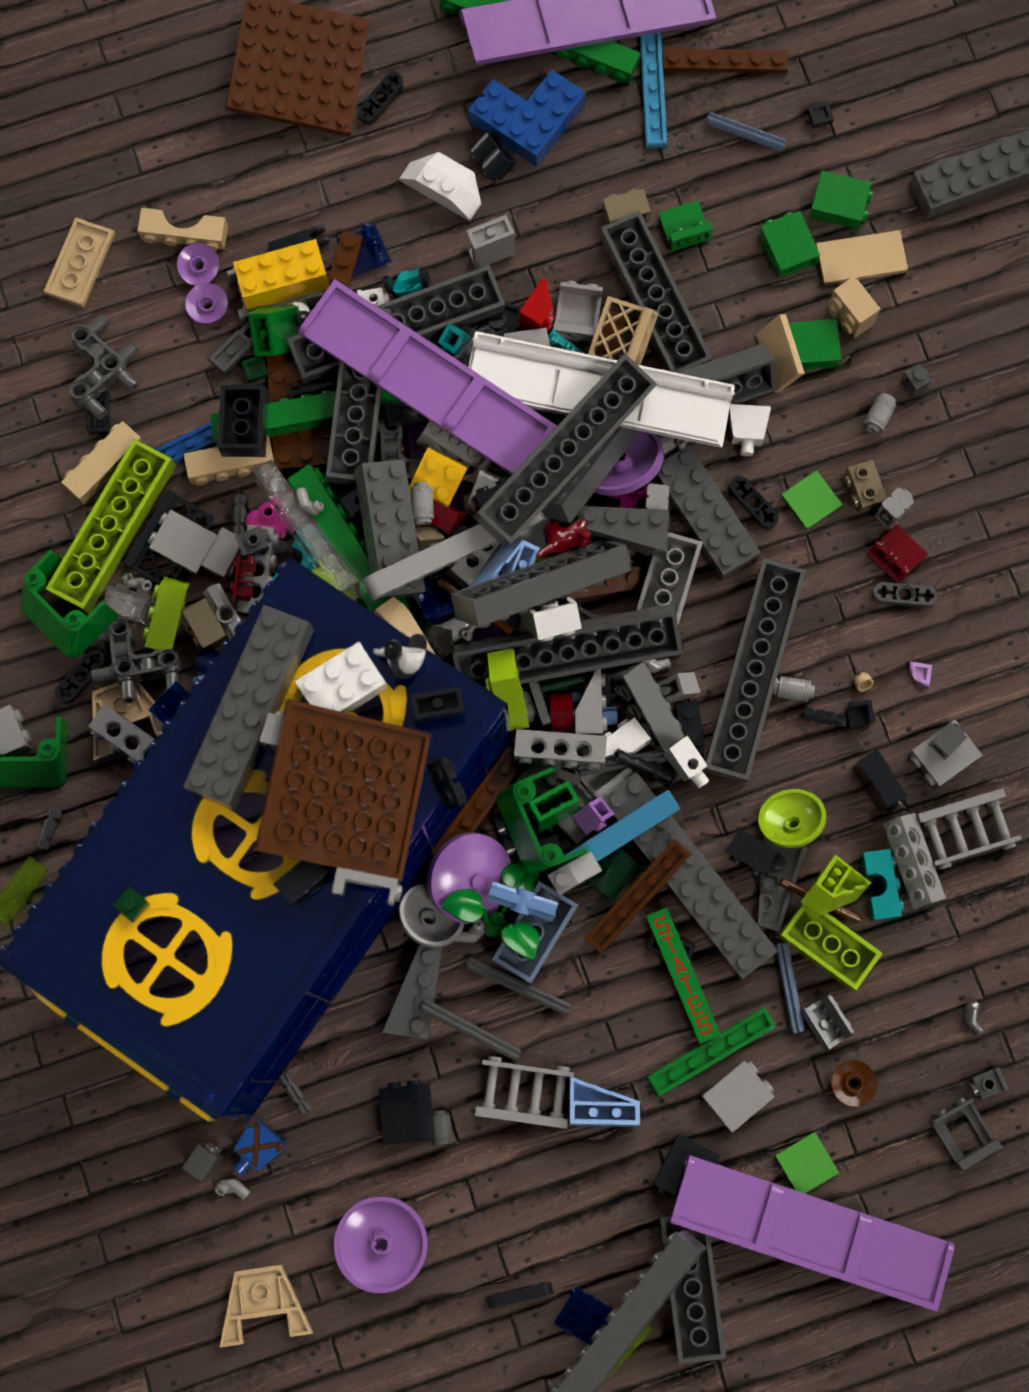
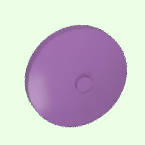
M640 431L595 490V493L607 496L623 495L649 483L657 475L664 461V449L658 435Z
M474 832L457 835L445 842L434 855L427 876L428 893L435 908L442 915L453 921L466 923L456 919L447 911L442 910L441 907L446 898L453 892L460 889H471L481 895V905L486 907L488 917L495 913L502 905L488 901L487 898L493 882L503 884L501 873L507 865L511 864L509 855L504 847L495 839ZM482 915L481 919L478 920L477 922H480V921L484 920L483 915Z
M388 1196L367 1198L350 1208L341 1219L334 1238L335 1258L343 1275L356 1287L372 1293L393 1292L410 1283L421 1270L428 1250L427 1232L418 1213L407 1203Z

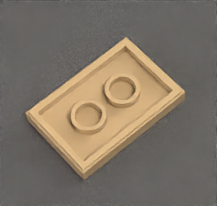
M779 314L756 333L759 345L765 343L774 359L776 391L774 392H781L805 374L786 314Z

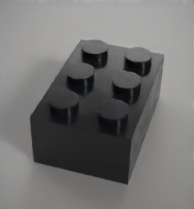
M221 385L218 450L222 457H266L268 393L265 385Z

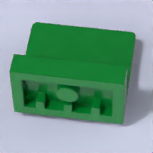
M699 201L659 212L658 216L671 252L712 239L713 226L711 221L706 223Z

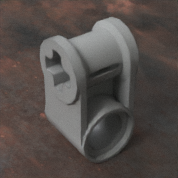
M480 469L467 502L471 511L477 513L471 500L476 494L475 491L484 486H488V488L496 486L495 482L501 479L500 476L485 469Z

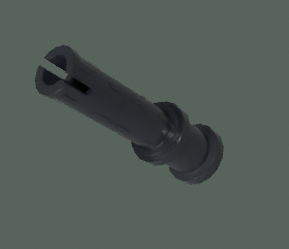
M617 749L613 754L612 759L614 763L644 774L648 780L660 782L668 789L673 787L677 780L678 773L676 770L666 769L658 762H647L621 749Z

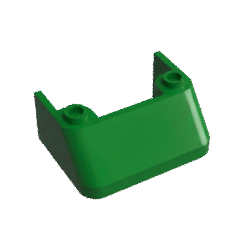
M50 549L25 575L20 608L63 654L69 658H77L119 614L105 602L101 601L88 616L79 610H73L62 618L39 595L46 588L63 560Z
M56 717V739L41 741L37 748V757H0V789L62 787L67 780L69 722L62 717Z
M551 767L520 780L499 791L496 797L498 808L524 869L531 874H537L591 851L590 847H587L565 857L562 849L557 844L550 843L540 847L523 804L532 801L536 796V787L533 781L557 772L556 767Z

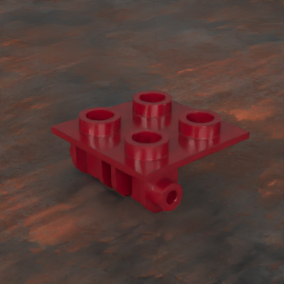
M897 524L866 553L896 583L901 582L928 555Z
M238 555L237 559H234L233 572L236 575L235 581L231 582L230 594L233 595V600H238L239 596H242L241 600L250 601V597H253L254 586L242 585L241 582L254 584V581L242 580V576L255 577V575L243 573V571L255 573L257 564L255 557L246 556V560H244L243 555Z

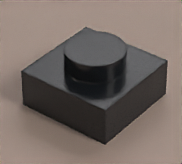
M828 100L807 107L813 128L833 123L834 117Z

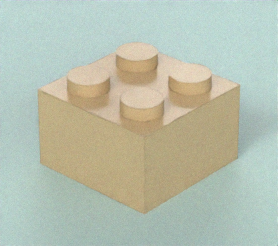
M855 276L834 289L828 304L831 316L840 321L843 331L847 335L850 334L853 339L875 324L881 310Z

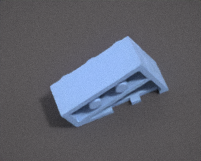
M518 538L506 548L502 545L470 587L534 564L540 548Z
M570 1077L569 1126L639 1127L640 1101Z

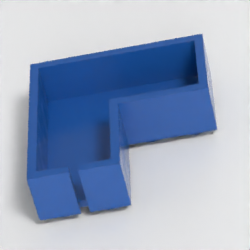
M553 70L548 73L527 101L492 79L482 92V97L479 96L468 110L469 122L483 132L486 130L494 131L507 148L537 167L585 105L586 92Z

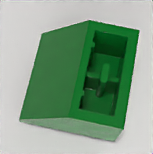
M259 306L248 314L255 356H275L290 352L287 338L298 335L300 329L294 322V315L299 312L298 306Z

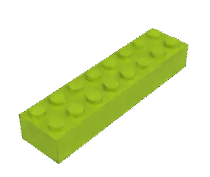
M133 439L45 588L48 592L87 614L91 613L173 473L176 464L172 458Z

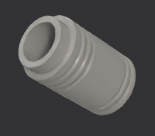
M881 393L880 396L876 397L863 422L868 432L877 434L884 431L896 407L894 397L886 393Z
M427 482L415 483V486L411 487L414 523L416 525L431 524L432 519H434L433 487L428 486Z
M780 676V678H776L773 695H777V698L808 702L809 698L813 699L815 685H811V680Z

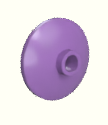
M193 243L186 246L180 252L177 260V269L181 278L191 285L197 286L203 283H210L219 271V258L210 246L203 243ZM199 262L203 263L202 269H197Z
M203 283L190 290L186 297L185 307L188 315L194 321L201 324H212L219 321L225 315L228 308V299L225 292L219 286ZM207 304L212 305L209 309H205L204 307Z

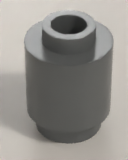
M445 1110L434 1111L435 1140H432V1145L451 1143L452 1128L450 1114L445 1115Z

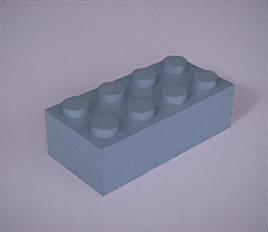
M540 881L533 893L558 902L553 921H548L531 914L525 915L520 913L513 924L514 926L517 922H525L537 930L539 944L534 960L532 961L518 955L503 942L492 958L493 962L529 984L533 983L578 908V904L563 895H559L558 892Z

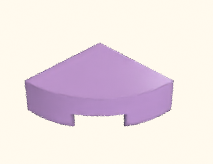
M910 661L909 671L912 678L919 685L928 688L932 665Z

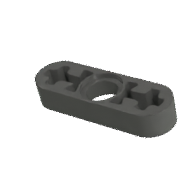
M881 582L872 591V597L877 603L928 608L938 598L937 591L933 587ZM881 588H884L886 593H892L893 589H896L894 599H892V594H887L884 598H881V594L877 592ZM903 589L908 590L911 598L906 601L902 600L899 597V591ZM915 590L918 591L917 595L920 596L924 595L925 592H928V595L932 598H930L928 602L925 601L924 597H918L916 601H914L916 596Z

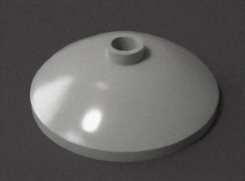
M427 884L414 886L405 893L400 901L398 915L403 930L412 940L423 946L432 948L447 946L454 942L463 930L464 923H459L445 917L435 908L430 899Z

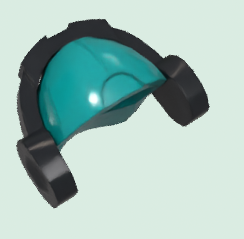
M426 267L400 272L395 283L389 275L383 277L385 291L388 294L391 293L396 299L427 288L430 284V275Z

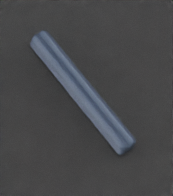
M712 112L708 114L706 119L707 125L779 151H783L786 145V139Z
M780 943L775 948L778 950L776 954L791 1032L800 1033L805 1029L802 1014L800 1013L801 1008L789 945L787 943Z

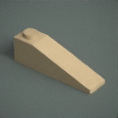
M392 597L375 609L366 636L380 649L385 647L386 642L389 640H398L402 647L409 648L410 637L414 634L423 633L406 606L395 597ZM427 641L425 658L417 672L435 682L438 680L443 666Z

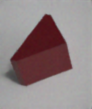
M433 499L434 519H432L431 524L448 534H452L460 524L468 527L472 519L471 515Z
M572 693L550 694L552 732L574 734Z

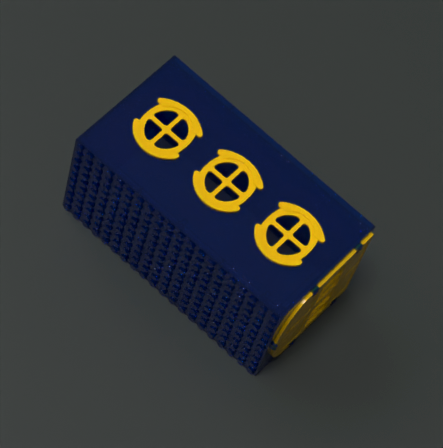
M291 557L287 563L283 562L277 570L278 575L274 581H269L266 584L261 599L255 601L248 610L250 614L245 621L241 620L234 629L235 634L231 640H226L219 651L221 654L218 658L212 660L207 665L205 676L202 680H197L191 688V695L187 700H182L176 709L178 713L172 720L169 719L164 724L161 730L163 732L158 740L155 739L147 748L148 754L143 761L139 760L135 764L130 779L128 781L124 780L117 790L119 794L114 801L110 800L105 805L103 816L99 821H94L89 827V835L84 842L80 841L76 845L71 860L69 862L66 861L58 871L59 876L55 882H50L43 891L44 897L39 903L36 902L30 908L28 919L24 924H19L14 930L12 941L9 945L5 944L0 949V966L26 984L38 999L64 1018L63 1021L74 1029H80L165 1090L166 1095L176 1102L183 1103L208 1122L253 1117L400 904V902L395 901L394 906L388 905L390 890L347 882L344 897L334 895L332 890L337 868L325 866L334 878L295 910L273 884L301 860L283 857L284 862L280 867L267 872H250L239 867V862L257 839L261 816L256 823L251 824L229 808L191 794L183 788L263 606L266 605L308 621L314 628L313 635L279 711L284 712L287 699L301 702L304 695L295 681L360 642L388 687L387 690L379 694L384 710L383 722L431 734L402 882H398V885L402 886L400 901L433 858L431 855L432 850L466 805L465 803L451 810H445L440 801L436 786L430 777L427 765L445 757H448L449 761L452 760L458 777L451 780L453 784L460 781L467 796L465 800L468 802L506 748L511 746L508 703L427 649L425 650L424 661L413 677L406 679L394 677L387 658L376 655L373 651L374 649L385 647L386 642L389 640H398L402 647L409 648L410 637ZM460 686L465 709L463 716L415 724L411 695ZM351 711L350 713H348V714H352V715L358 716L357 714H355V713L352 712V711ZM263 747L244 793L255 792L266 795L275 752L268 751ZM218 815L225 816L247 833L245 839L231 858H225L221 854L214 839L213 825ZM129 887H132L150 903L134 923L113 906ZM157 916H169L180 919L182 927L168 947L162 949L138 932V925L142 921ZM192 930L197 931L201 936L208 953V968L203 975L197 974L175 958L176 950ZM130 939L135 940L157 956L156 964L140 984H136L132 980L124 961V946ZM167 965L183 974L195 985L189 994L177 998L157 997L152 995L149 989Z

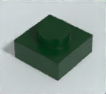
M262 356L241 361L249 383L268 377Z
M129 887L113 906L134 923L150 903L132 887Z

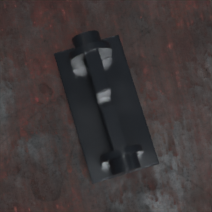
M445 757L427 765L430 777L436 786L440 801L446 811L467 803L465 800L467 796L460 781L453 784L451 780L458 777L452 760L449 761L448 757Z

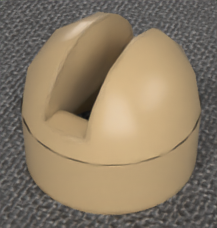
M860 672L859 676L855 675L854 684L858 691L864 692L870 689L874 682L870 675Z

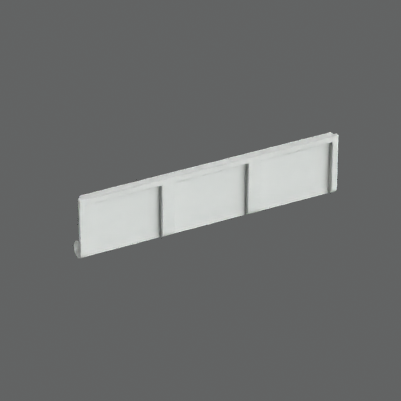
M476 331L475 336L472 338L473 347L468 367L531 409L567 416L617 360ZM638 365L657 385L619 427L719 448L723 447L730 403L735 394V385Z

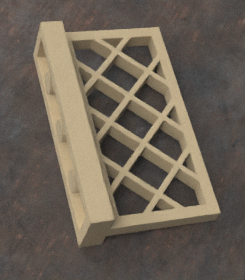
M608 296L588 354L596 356V348L604 344L608 354L602 356L603 358L610 357V359L614 360L613 355L623 350L637 365H641L659 313L653 309L644 308ZM612 303L619 304L622 313L612 317L609 312ZM634 310L640 311L639 320L631 324L627 314ZM624 316L629 326L618 331L614 321ZM611 323L615 333L605 338L602 330L604 326ZM631 330L633 334L632 341L624 345L620 335ZM617 337L621 347L611 352L607 341Z

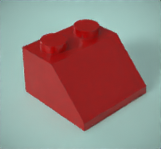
M542 278L519 311L520 328L524 331L547 328L549 335L554 327L553 306L547 280Z

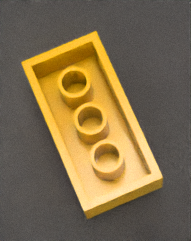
M316 239L233 262L247 311L255 310L259 306H269L329 288L328 278Z
M429 446L409 485L410 498L411 487H414L415 483L427 482L428 486L433 487V499L450 506L469 465ZM415 524V527L435 526V525H433V524H427V525H416V524Z

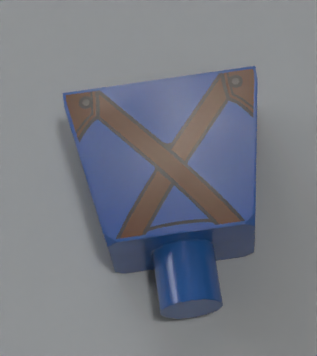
M253 1117L234 1148L241 1157L233 1165V1168L241 1175H244L251 1166L260 1171L286 1150L289 1145L258 1117Z

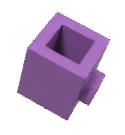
M600 796L587 804L573 818L584 833L588 835L593 831L598 833L607 826L605 822L614 813Z

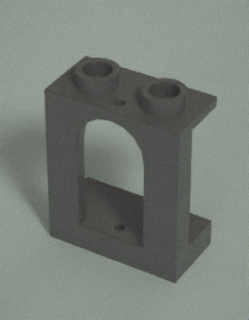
M965 1096L952 1102L954 1106L950 1109L942 1108L933 1113L934 1118L929 1121L956 1167L961 1171L966 1170L1002 1148L999 1140L994 1139L974 1106L973 1102L975 1100L973 1098L966 1099ZM957 1111L962 1112L967 1117L982 1142L981 1146L966 1155L962 1154L946 1126V1118Z

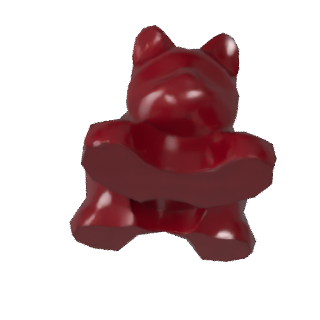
M578 519L564 528L560 527L558 522H551L546 525L543 530L546 546L539 550L536 557L542 558L548 554L556 556L577 546L586 548L587 544L591 542L590 532L584 529L587 526V521L585 519Z

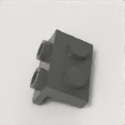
M831 994L819 999L800 1012L824 1051L831 1049L844 1039L855 1034L850 1021L846 1019L837 1001Z

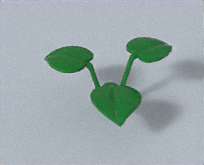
M513 863L503 869L501 880L504 885L515 889L517 887L533 892L538 884V875L528 873L522 863ZM460 889L446 898L441 907L442 910L447 911L456 919L466 923H475L483 915V924H486L484 931L489 937L498 938L501 936L503 943L513 952L529 960H534L539 944L537 930L525 922H517L514 926L511 923L506 925L504 916L507 909L506 906H503L500 913H493L488 918L486 907L481 905L482 897L474 890Z

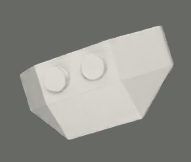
M440 152L410 162L399 178V181L468 221L472 220L481 206L475 173Z

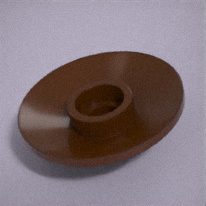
M849 1060L841 1063L835 1069L831 1079V1087L834 1095L840 1102L847 1106L859 1107L873 1099L877 1091L878 1081L875 1072L868 1064L859 1060ZM851 1079H855L857 1081V1086L855 1088H852L849 1085V1081Z

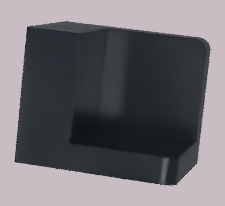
M872 700L849 702L845 707L849 729L868 727L875 722Z

